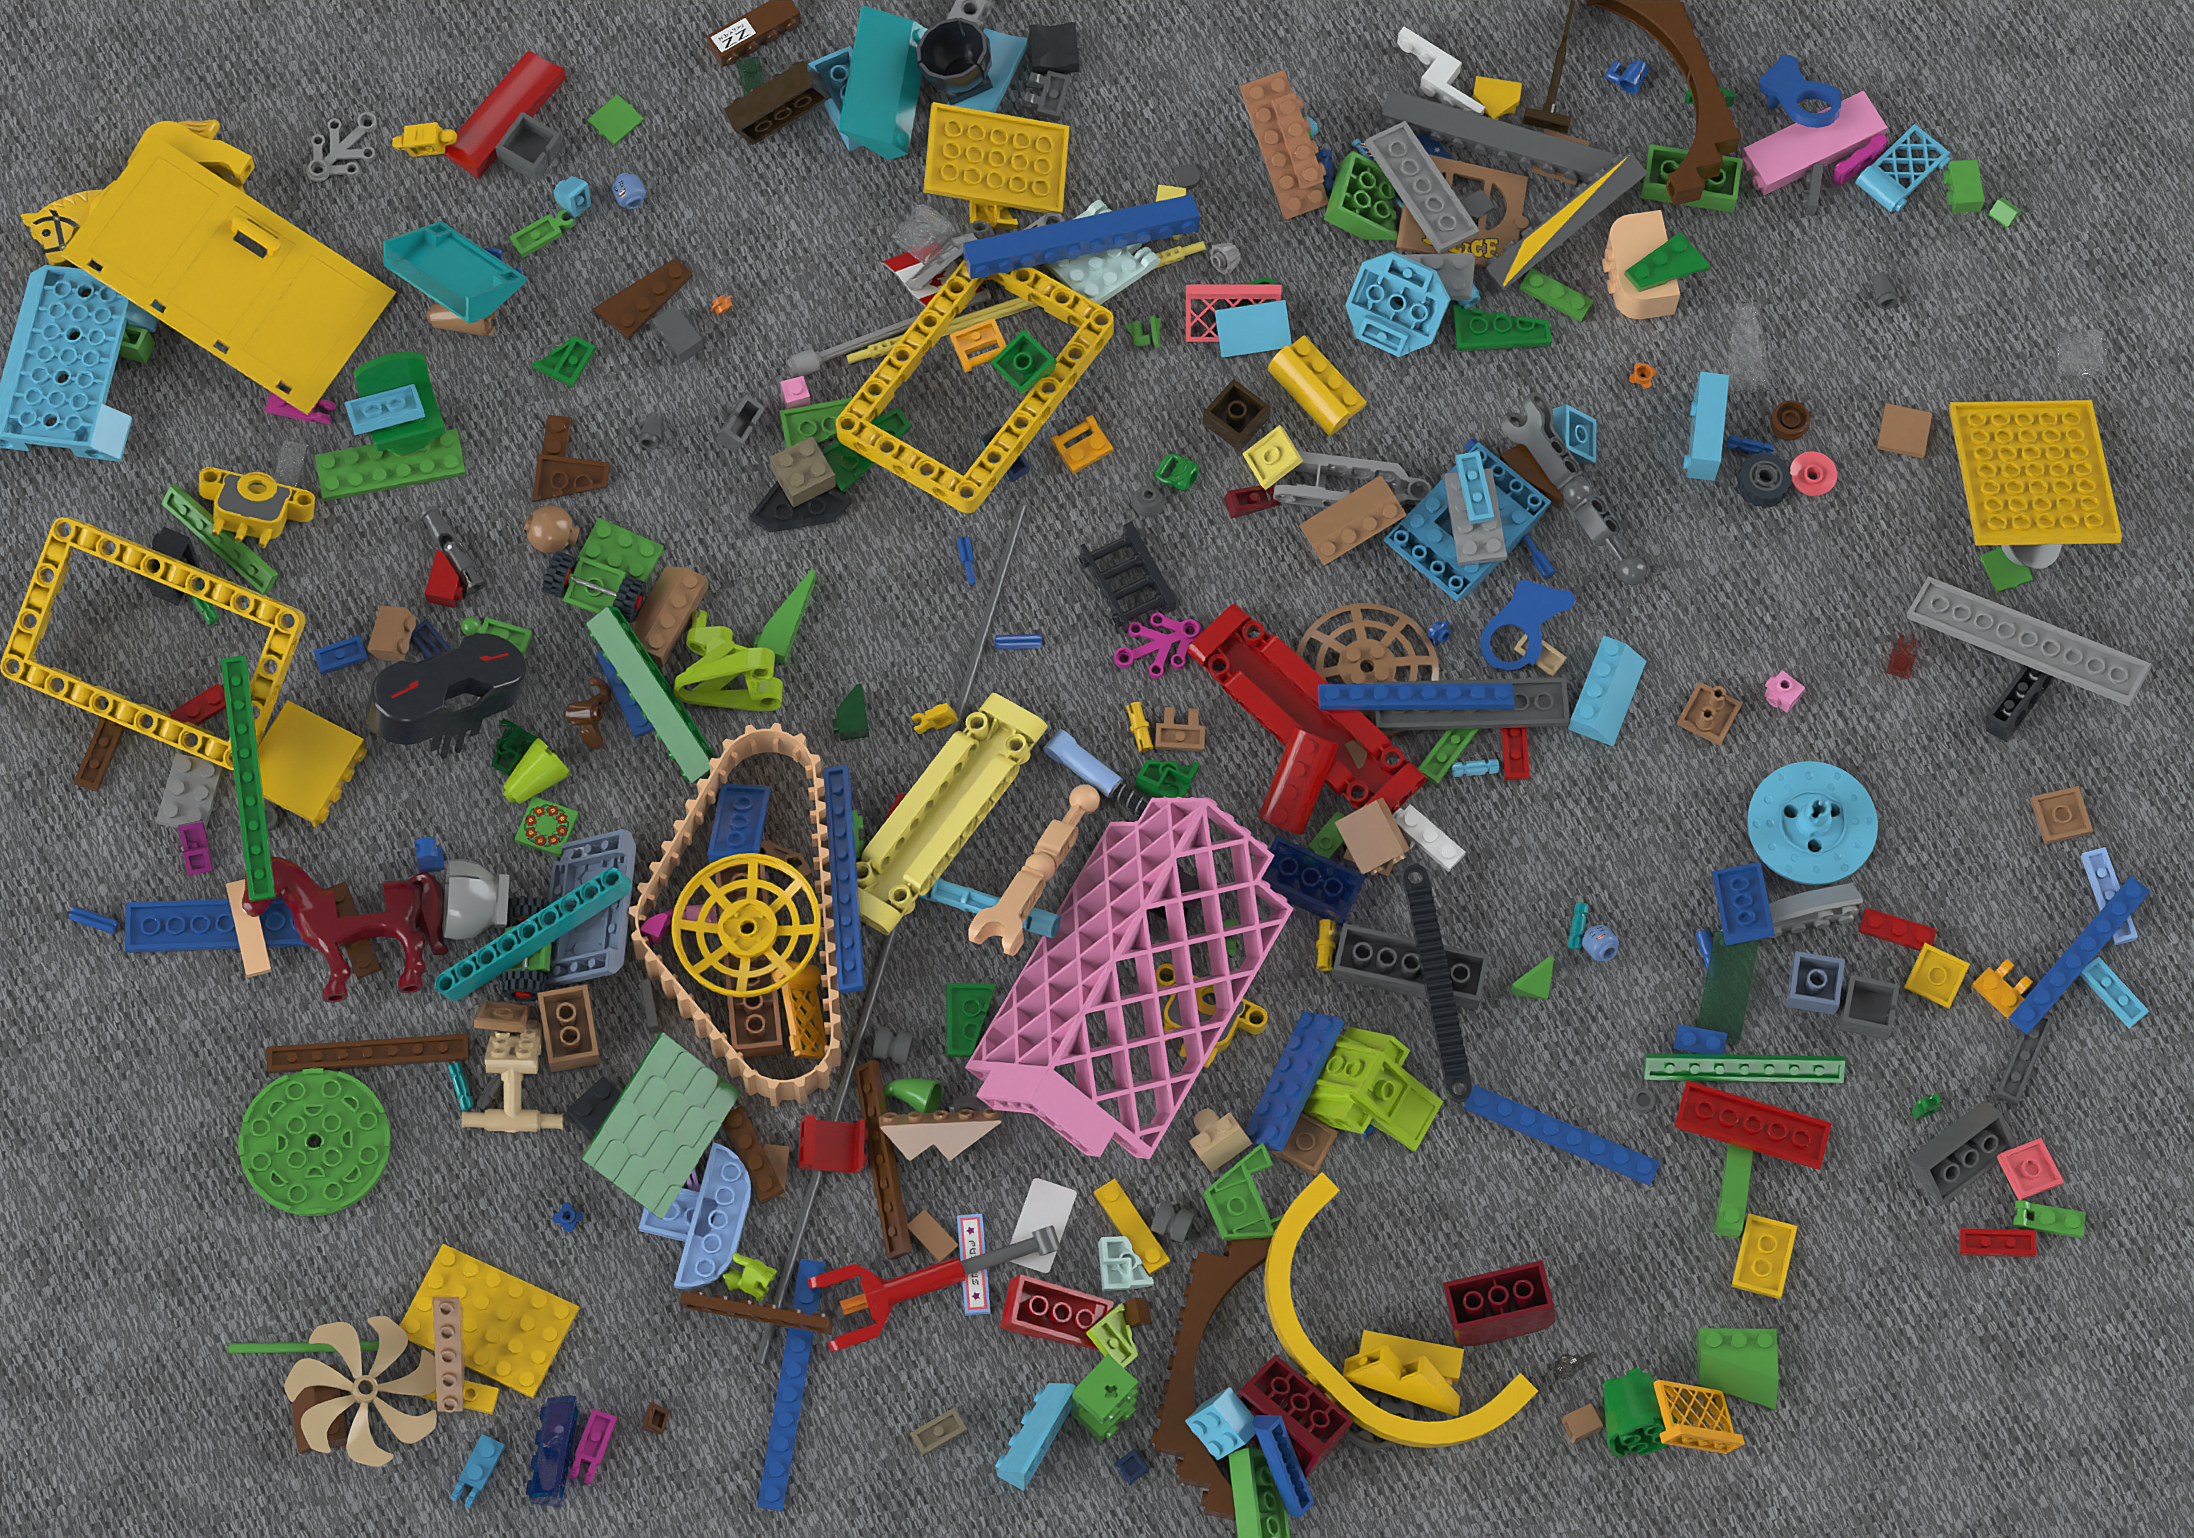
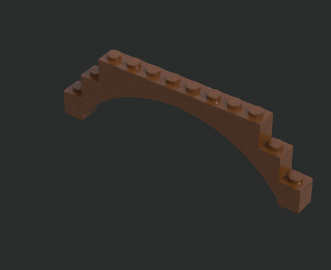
M1585 0L1587 6L1594 5L1608 10L1643 29L1669 53L1680 68L1690 87L1696 114V132L1693 144L1686 158L1675 172L1669 173L1666 189L1674 206L1700 200L1702 191L1705 189L1704 179L1719 176L1720 168L1723 165L1722 155L1737 152L1742 136L1740 129L1736 128L1733 122L1732 111L1725 104V95L1717 86V77L1709 68V59L1701 50V41L1693 32V23L1690 19L1688 20L1685 14L1684 3L1680 2V0Z
M1255 1238L1233 1239L1232 1242L1227 1241L1224 1256H1229L1228 1258L1200 1251L1198 1252L1197 1259L1192 1258L1189 1273L1193 1274L1192 1283H1186L1183 1296L1188 1298L1186 1307L1181 1306L1178 1321L1183 1322L1181 1331L1176 1330L1173 1345L1177 1346L1175 1355L1170 1354L1167 1370H1172L1170 1380L1165 1379L1162 1394L1166 1395L1164 1404L1159 1403L1156 1417L1161 1419L1159 1429L1154 1428L1151 1443L1155 1444V1452L1184 1458V1460L1178 1459L1175 1474L1180 1475L1179 1483L1209 1489L1208 1491L1203 1490L1200 1506L1205 1507L1204 1514L1234 1521L1235 1517L1233 1489L1220 1473L1207 1447L1192 1432L1185 1420L1196 1410L1194 1402V1369L1203 1334L1223 1299L1251 1271L1266 1262L1272 1238H1260L1264 1240Z

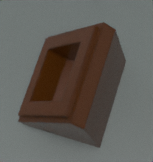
M1134 1297L1122 1303L1125 1311H1123L1126 1325H1130V1328L1152 1324L1147 1299Z
M650 1402L647 1406L641 1430L663 1435L669 1410Z

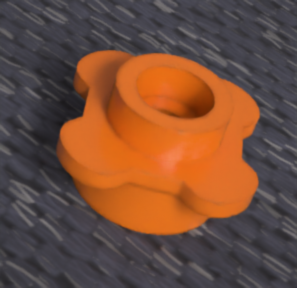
M725 295L716 298L712 301L713 306L710 311H715L718 316L734 306L731 302L732 296L725 297Z
M1636 363L1629 381L1632 384H1640L1645 389L1650 388L1652 385L1651 380L1656 376V370L1648 364Z

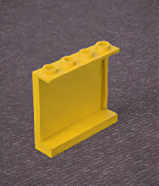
M287 700L258 746L264 798L310 821L314 828H317L320 822L324 823L329 815L328 809L332 802L336 803L340 798L343 784L349 782L353 777V768L356 763L364 759L367 753L364 739Z

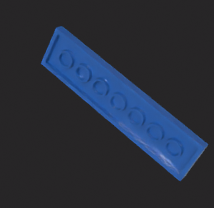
M281 897L272 901L266 911L259 915L266 948L310 946L301 940L294 925L292 912ZM229 899L126 903V953L240 949Z

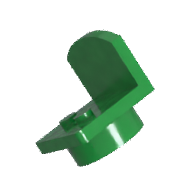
M397 352L383 355L366 362L354 371L359 398L415 384L424 410L425 417L369 431L376 451L388 450L400 454L412 453L427 446L434 437L442 436L446 433L423 353Z

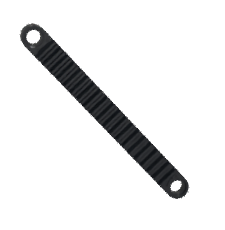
M1413 864L1408 866L1403 874V885L1446 1093L1452 1101L1462 1103L1469 1099L1471 1095L1472 1082L1454 992L1452 990L1429 876L1423 866ZM1413 872L1419 873L1422 876V881L1417 884L1412 883L1408 878L1409 874ZM1456 1083H1461L1466 1087V1093L1457 1095L1453 1092L1452 1086Z

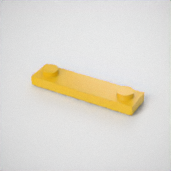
M1116 1179L1111 1180L1094 1191L1095 1197L1120 1234L1128 1238L1133 1252L1143 1262L1141 1265L1148 1276L1170 1263V1259Z

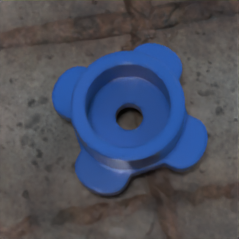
M1437 621L1431 626L1428 636L1433 639L1432 644L1435 647L1440 642L1444 643L1448 640L1451 633L1448 621L1443 623Z
M569 1202L563 1203L562 1209L553 1215V1222L559 1223L566 1232L573 1231L578 1221L583 1219V1213L572 1208V1204Z

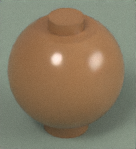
M553 505L542 506L536 509L532 516L527 515L523 528L527 530V538L530 544L538 551L548 554L562 551L567 545L575 546L579 534V528L572 525L570 515L562 508Z

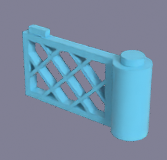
M1914 124L1875 163L1868 166L1860 174L1855 184L1891 213L1895 210L1899 212L1907 203L1905 198L1937 167L1942 169L1950 161L1948 157L1950 152ZM1915 133L1921 138L1922 144H1910L1909 137ZM1907 150V158H1896L1895 151ZM1911 150H1923V158H1912ZM1927 150H1936L1941 156L1939 158H1928ZM1881 164H1892L1893 172H1885L1879 166ZM1896 164H1908L1909 172H1897ZM1913 164H1924L1925 171L1913 172ZM1898 178H1910L1911 185L1907 189L1899 184Z

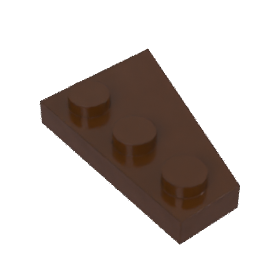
M538 454L532 502L607 488L610 462Z

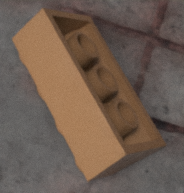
M1380 475L1301 523L1299 527L1320 562L1325 566L1407 515Z
M686 567L664 568L631 626L654 663L661 668H664L690 622L693 611L698 608L708 590L707 577Z

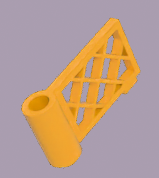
M790 960L785 961L793 970L801 963ZM807 964L793 980L781 988L790 1030L791 1051L794 1052V1057L823 1060L827 1039L817 992V986L821 980V971L813 964ZM778 968L772 971V977L776 983L786 977ZM792 993L797 998L796 1002L792 998ZM806 994H809L810 1003L805 998ZM801 1005L806 1010V1014L800 1009ZM796 1016L801 1021V1025L798 1024ZM811 1018H812V1020L814 1021L815 1027H814V1026L812 1025V1023L810 1022V1019H811ZM805 1029L810 1033V1038L805 1033ZM801 1041L806 1046L805 1050H802ZM815 1042H816V1043L818 1044V1046H819V1051H818V1049H817V1048L815 1047V1045H814Z

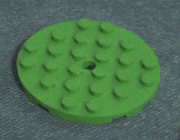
M323 1068L303 1069L301 1072L284 1075L266 1086L248 1107L243 1117V1124L238 1138L241 1165L254 1190L272 1206L287 1213L300 1216L329 1215L356 1204L373 1189L381 1178L391 1149L389 1122L384 1108L375 1094L358 1079L340 1071H329ZM314 1136L320 1137L322 1139L321 1146L316 1148L309 1147V1139Z

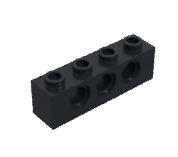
M2024 665L1986 715V731L2008 742L2055 677Z

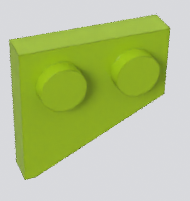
M1120 1303L1090 1328L1086 1334L1104 1357L1109 1354L1124 1368L1138 1356V1353L1132 1341L1130 1325H1126L1122 1313L1125 1311L1124 1305Z

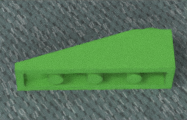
M126 324L118 355L146 364L156 343L147 329ZM74 332L71 335L78 338L80 332Z
M811 569L764 626L762 634L758 633L756 636L754 647L772 650L775 653L774 662L786 664L816 582L815 570Z
M1728 1144L1713 1234L1738 1239L1742 1233L1753 1158L1752 1150Z

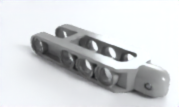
M1298 451L1303 462L1291 471L1317 474L1316 486L1301 484L1296 486H1277L1276 484L1273 498L1282 503L1328 508L1351 493H1349V490H1344V492L1325 490L1327 475L1371 481L1381 475L1385 482L1395 485L1394 495L1401 507L1404 508L1405 504L1417 506L1431 491V486L1426 480L1408 477L1398 463Z

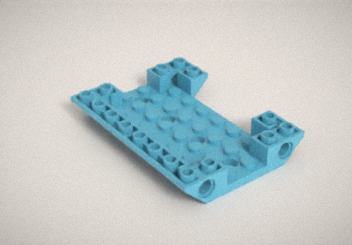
M44 265L30 273L0 382V448L31 451L32 444L70 448L76 457L121 462L133 418L106 406L105 403L125 327L128 322L129 325L147 329L149 332H155L159 319L82 269ZM84 290H92L89 296L81 297V293ZM154 301L151 306L161 312L162 305ZM80 332V336L77 339L69 340L72 333ZM64 374L69 375L66 382L58 383L60 376ZM50 418H57V422L53 426H46V422Z

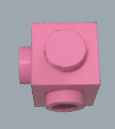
M1782 670L1778 676L1773 674L1766 682L1765 686L1767 689L1764 696L1767 697V701L1773 707H1780L1788 713L1802 697L1805 687Z

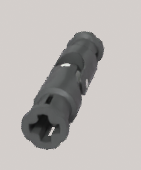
M437 506L426 508L419 515V519L426 523L430 530L431 538L438 549L444 553L459 579L466 586V593L471 595L483 589L486 585L485 580L480 578L475 571L476 567L471 558L462 552L463 548L448 522H444L439 515V508ZM453 538L455 542L446 543L443 550V543L447 539Z

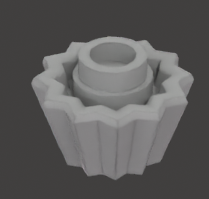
M1232 243L1212 245L1210 259L1213 266L1223 275L1230 274L1241 260L1239 249Z

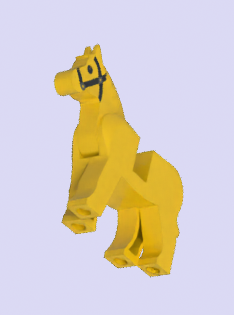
M215 119L181 122L162 121L155 123L144 132L127 161L128 164L131 162L153 133L243 193H245L243 184L255 168L252 156L221 140H213L220 128L219 122ZM226 173H228V174H230L231 176H233V177L235 178V180L232 179L231 177H229ZM115 180L104 190H89L72 194L52 202L38 213L21 214L23 223L31 228L30 232L33 239H37L39 243L44 245L49 265L72 266L70 261L61 256V252L115 183Z

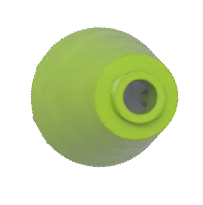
M539 738L533 742L502 786L505 789L502 794L511 804L515 801L521 804L571 775L563 762L555 753L547 749L548 746Z

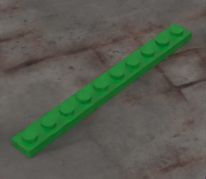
M242 655L221 658L249 900L253 902L274 899L276 896L247 657Z

